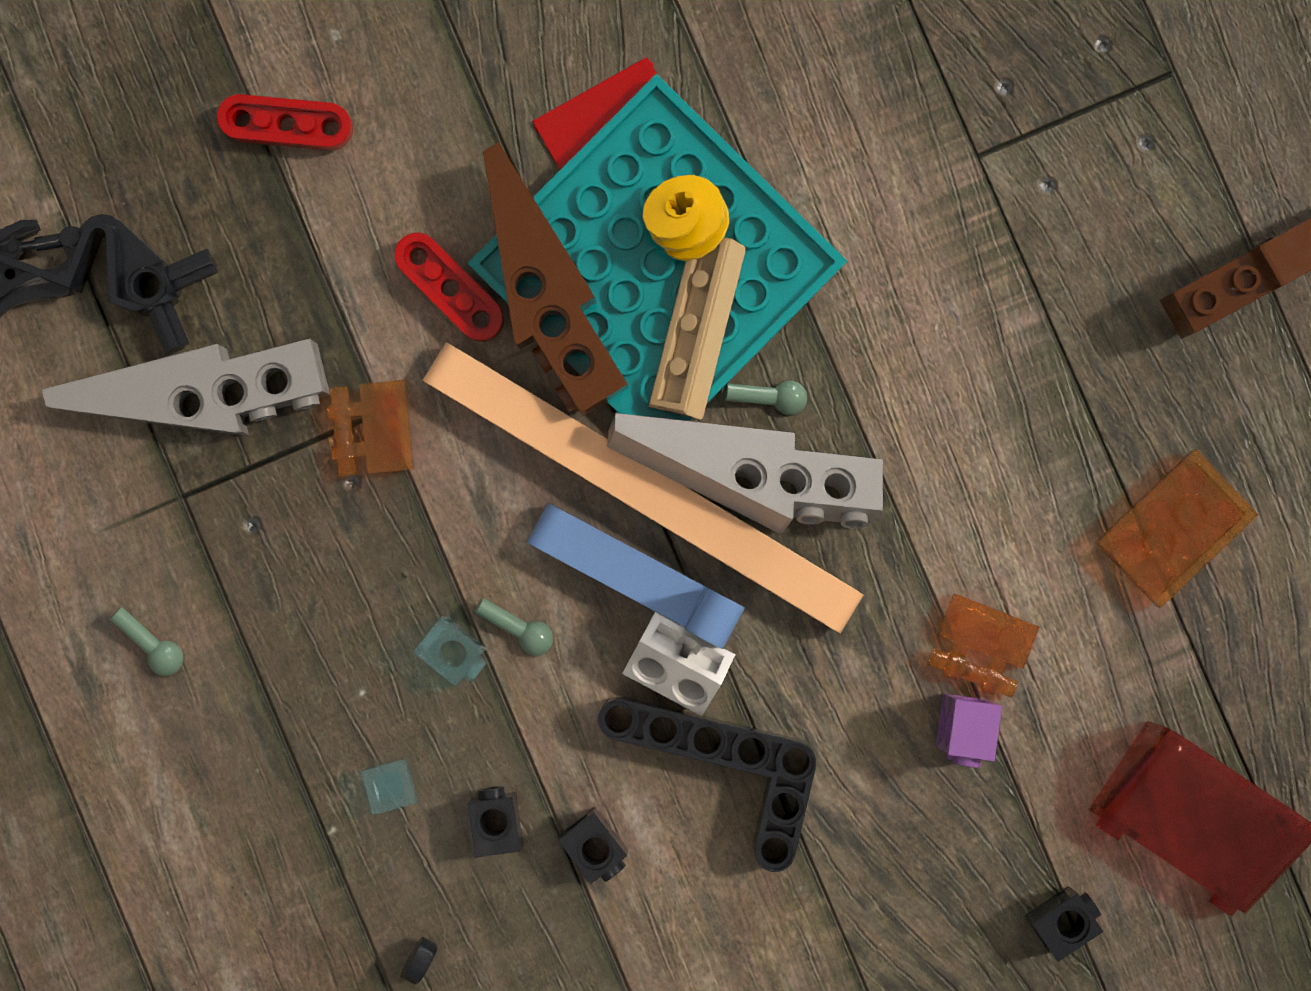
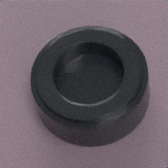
M422 936L406 961L400 977L414 985L418 984L434 959L438 948L437 944Z

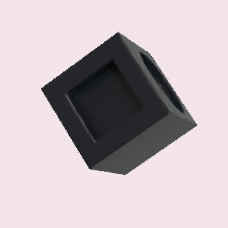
M504 786L477 790L478 797L471 798L468 802L475 858L520 852L523 847V838L516 792L505 793ZM493 808L501 810L506 815L507 827L501 831L490 830L483 820L485 811Z
M596 807L559 835L558 842L591 884L600 877L604 882L609 881L626 866L622 860L628 854L627 847ZM594 837L603 839L609 847L608 854L604 858L597 860L588 857L583 849V844L588 839Z
M1069 886L1024 915L1048 953L1057 962L1103 933V930L1095 920L1101 916L1096 904L1086 892L1079 895ZM1066 911H1075L1077 915L1075 926L1069 931H1059L1057 921L1060 915Z

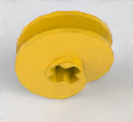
M683 175L662 182L650 193L644 203L643 220L652 239L656 244L663 247L669 256L673 259L690 261L705 256L722 241L729 226V212L719 189L712 182L696 175Z

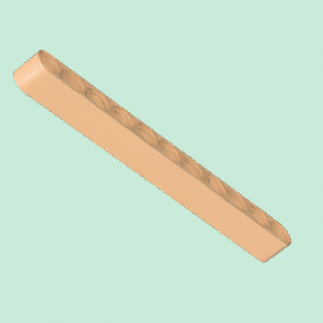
M445 342L422 380L840 634L864 596L856 589L686 486L607 447L608 439L447 342Z

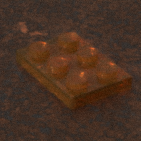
M1195 449L1191 450L1095 543L1156 607L1161 608L1259 514Z

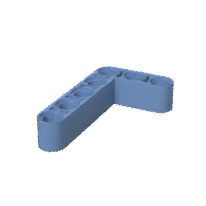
M548 502L526 541L537 549L682 625L687 631L721 649H724L745 607Z

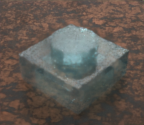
M407 758L361 771L373 815L418 802Z

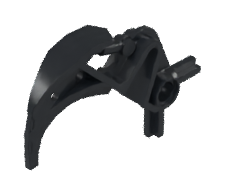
M99 214L92 216L82 224L81 228L68 226L60 233L35 237L34 240L26 242L22 241L37 235L41 231L37 220H20L0 229V317L11 308L28 301L70 296L72 290L82 293L101 241L106 236L109 303L138 313L141 316H149L165 354L174 351L178 352L185 349V346L190 345L174 308L179 302L178 298L181 297L180 289L219 273L216 268L217 264L208 249L168 265L122 221L111 215ZM63 247L68 256V259L60 266L50 270H43L19 261L24 251L32 249L43 251ZM10 270H14L15 277L9 280L7 273ZM157 277L160 283L159 291L152 298L146 299L143 294L144 284L150 278Z

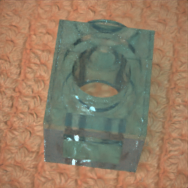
M441 616L413 653L454 686H457L463 679L471 684L487 664L481 657L488 648L448 616ZM451 640L460 642L466 650V658L459 666L448 664L443 657V648Z

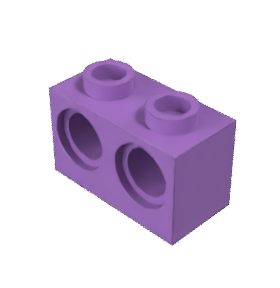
M943 693L936 747L947 754L946 759L953 760V763L980 768L981 760L995 761L1002 705L987 699Z

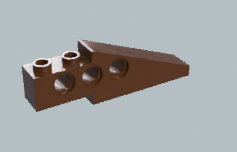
M497 142L484 150L483 156L514 341L520 350L534 341L537 342L538 346L531 351L545 374L553 369L560 379L562 385L555 388L566 408L569 412L578 408L581 415L585 416L628 389V384L583 313L585 309L596 303L594 294L501 145ZM527 277L537 278L542 283L540 293L531 299L523 298L517 293L519 283ZM558 315L566 321L564 332L557 337H548L541 332V324L548 316ZM574 353L586 355L590 359L588 371L580 376L568 374L565 371V362L570 355Z
M1311 218L1160 299L1180 338L1183 339L1311 271Z

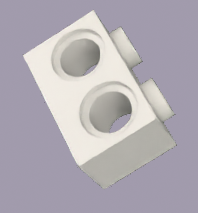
M655 612L622 674L703 716L720 688L735 654L703 640L687 631L685 627Z

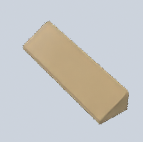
M723 238L718 246L705 256L685 262L649 403L650 408L701 420L704 416L746 249L745 246L731 238Z

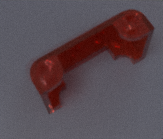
M1150 721L1145 723L1089 808L1090 812L1100 818L1096 823L1098 828L1118 841L1123 834L1127 835L1213 893L1209 902L1231 917L1234 916L1237 910L1246 915L1311 845L1310 821L1183 736L1165 726Z

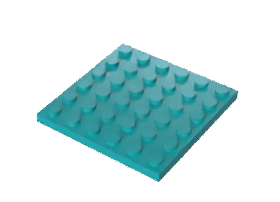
M657 74L533 198L594 294L596 303L585 309L583 313L628 384V389L610 399L607 403L618 414L691 421L693 418L649 407L686 262L669 256L663 247L655 243L643 220V209L650 193L662 182L676 176L696 175L708 179L719 189L728 207L729 226L724 238H731L746 248L707 404L847 263V260ZM496 234L467 264L508 304ZM534 277L524 278L517 287V293L523 298L531 299L540 293L542 283ZM558 315L548 316L541 324V332L548 337H557L564 332L566 321ZM574 353L566 359V362L579 375H583L588 371L590 359L586 355Z

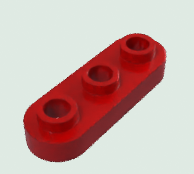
M235 94L226 98L219 106L217 112V121L221 130L229 138L237 142L333 151L344 147L350 141L353 134V123L346 110L340 105L330 102ZM244 113L249 114V123L244 127H238L236 125L238 116ZM285 118L294 119V126L289 131H282L280 129V124ZM329 122H336L339 125L338 131L334 135L324 134V127Z
M411 233L404 236L398 242L395 249V261L398 268L469 339L476 342H487L499 335L504 324L503 312L499 305L430 236L423 233ZM418 250H423L427 253V259L421 265H415L411 261L413 253ZM449 281L458 284V291L453 296H445L443 294V286ZM481 312L487 313L490 316L489 324L483 328L476 327L474 325L475 316Z

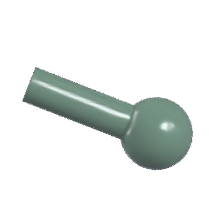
M792 380L783 381L775 388L727 383L723 389L724 401L773 405L779 413L793 416L805 408L807 393L800 383Z
M481 598L474 613L518 638V644L524 653L530 656H541L552 647L553 633L544 622L530 621L526 623L485 598Z
M122 606L110 617L109 620L147 654V663L152 672L159 676H171L180 670L184 657L181 648L176 643L159 641Z

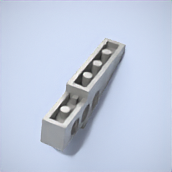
M311 339L233 359L229 358L226 348L215 344L42 389L46 407L59 411L244 436L249 435L245 417L249 416L250 422L267 420L277 416L276 409L293 405L294 411L305 410L320 405L319 398L330 395L318 344ZM278 371H284L288 379L286 388L279 394H272L268 388L269 378ZM239 382L244 389L243 398L238 404L230 406L225 399L226 389L231 384ZM196 394L200 400L199 410L195 415L186 417L182 411V403L188 395Z
M615 413L608 430L607 447L777 533H783L793 520V517L803 524H819L823 521L841 522V526L845 528L860 529L871 525L883 511V459L795 450V433ZM735 477L747 478L753 485V489L742 488L738 485ZM780 481L791 483L797 490V494L787 493L782 488ZM825 486L834 487L839 492L841 499L828 495Z

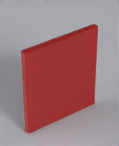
M648 57L533 120L535 131L541 135L560 170L657 74L653 68V63L649 61Z

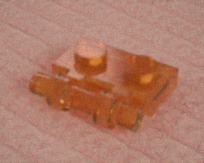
M405 380L359 384L361 402L349 403L347 386L330 388L332 405L327 406L328 419L333 420L335 445L331 446L332 460H337L338 477L356 476L355 458L366 457L368 474L415 470ZM362 417L365 442L353 443L352 418Z
M953 594L937 635L954 641L949 654L933 648L928 659V665L942 670V675L950 679L957 680L960 677L980 685V690L988 694L994 695L998 692L1012 698L1016 692L1018 681L1004 676V668L1006 663L1024 669L1040 627L961 595ZM969 648L991 656L987 669L965 660Z

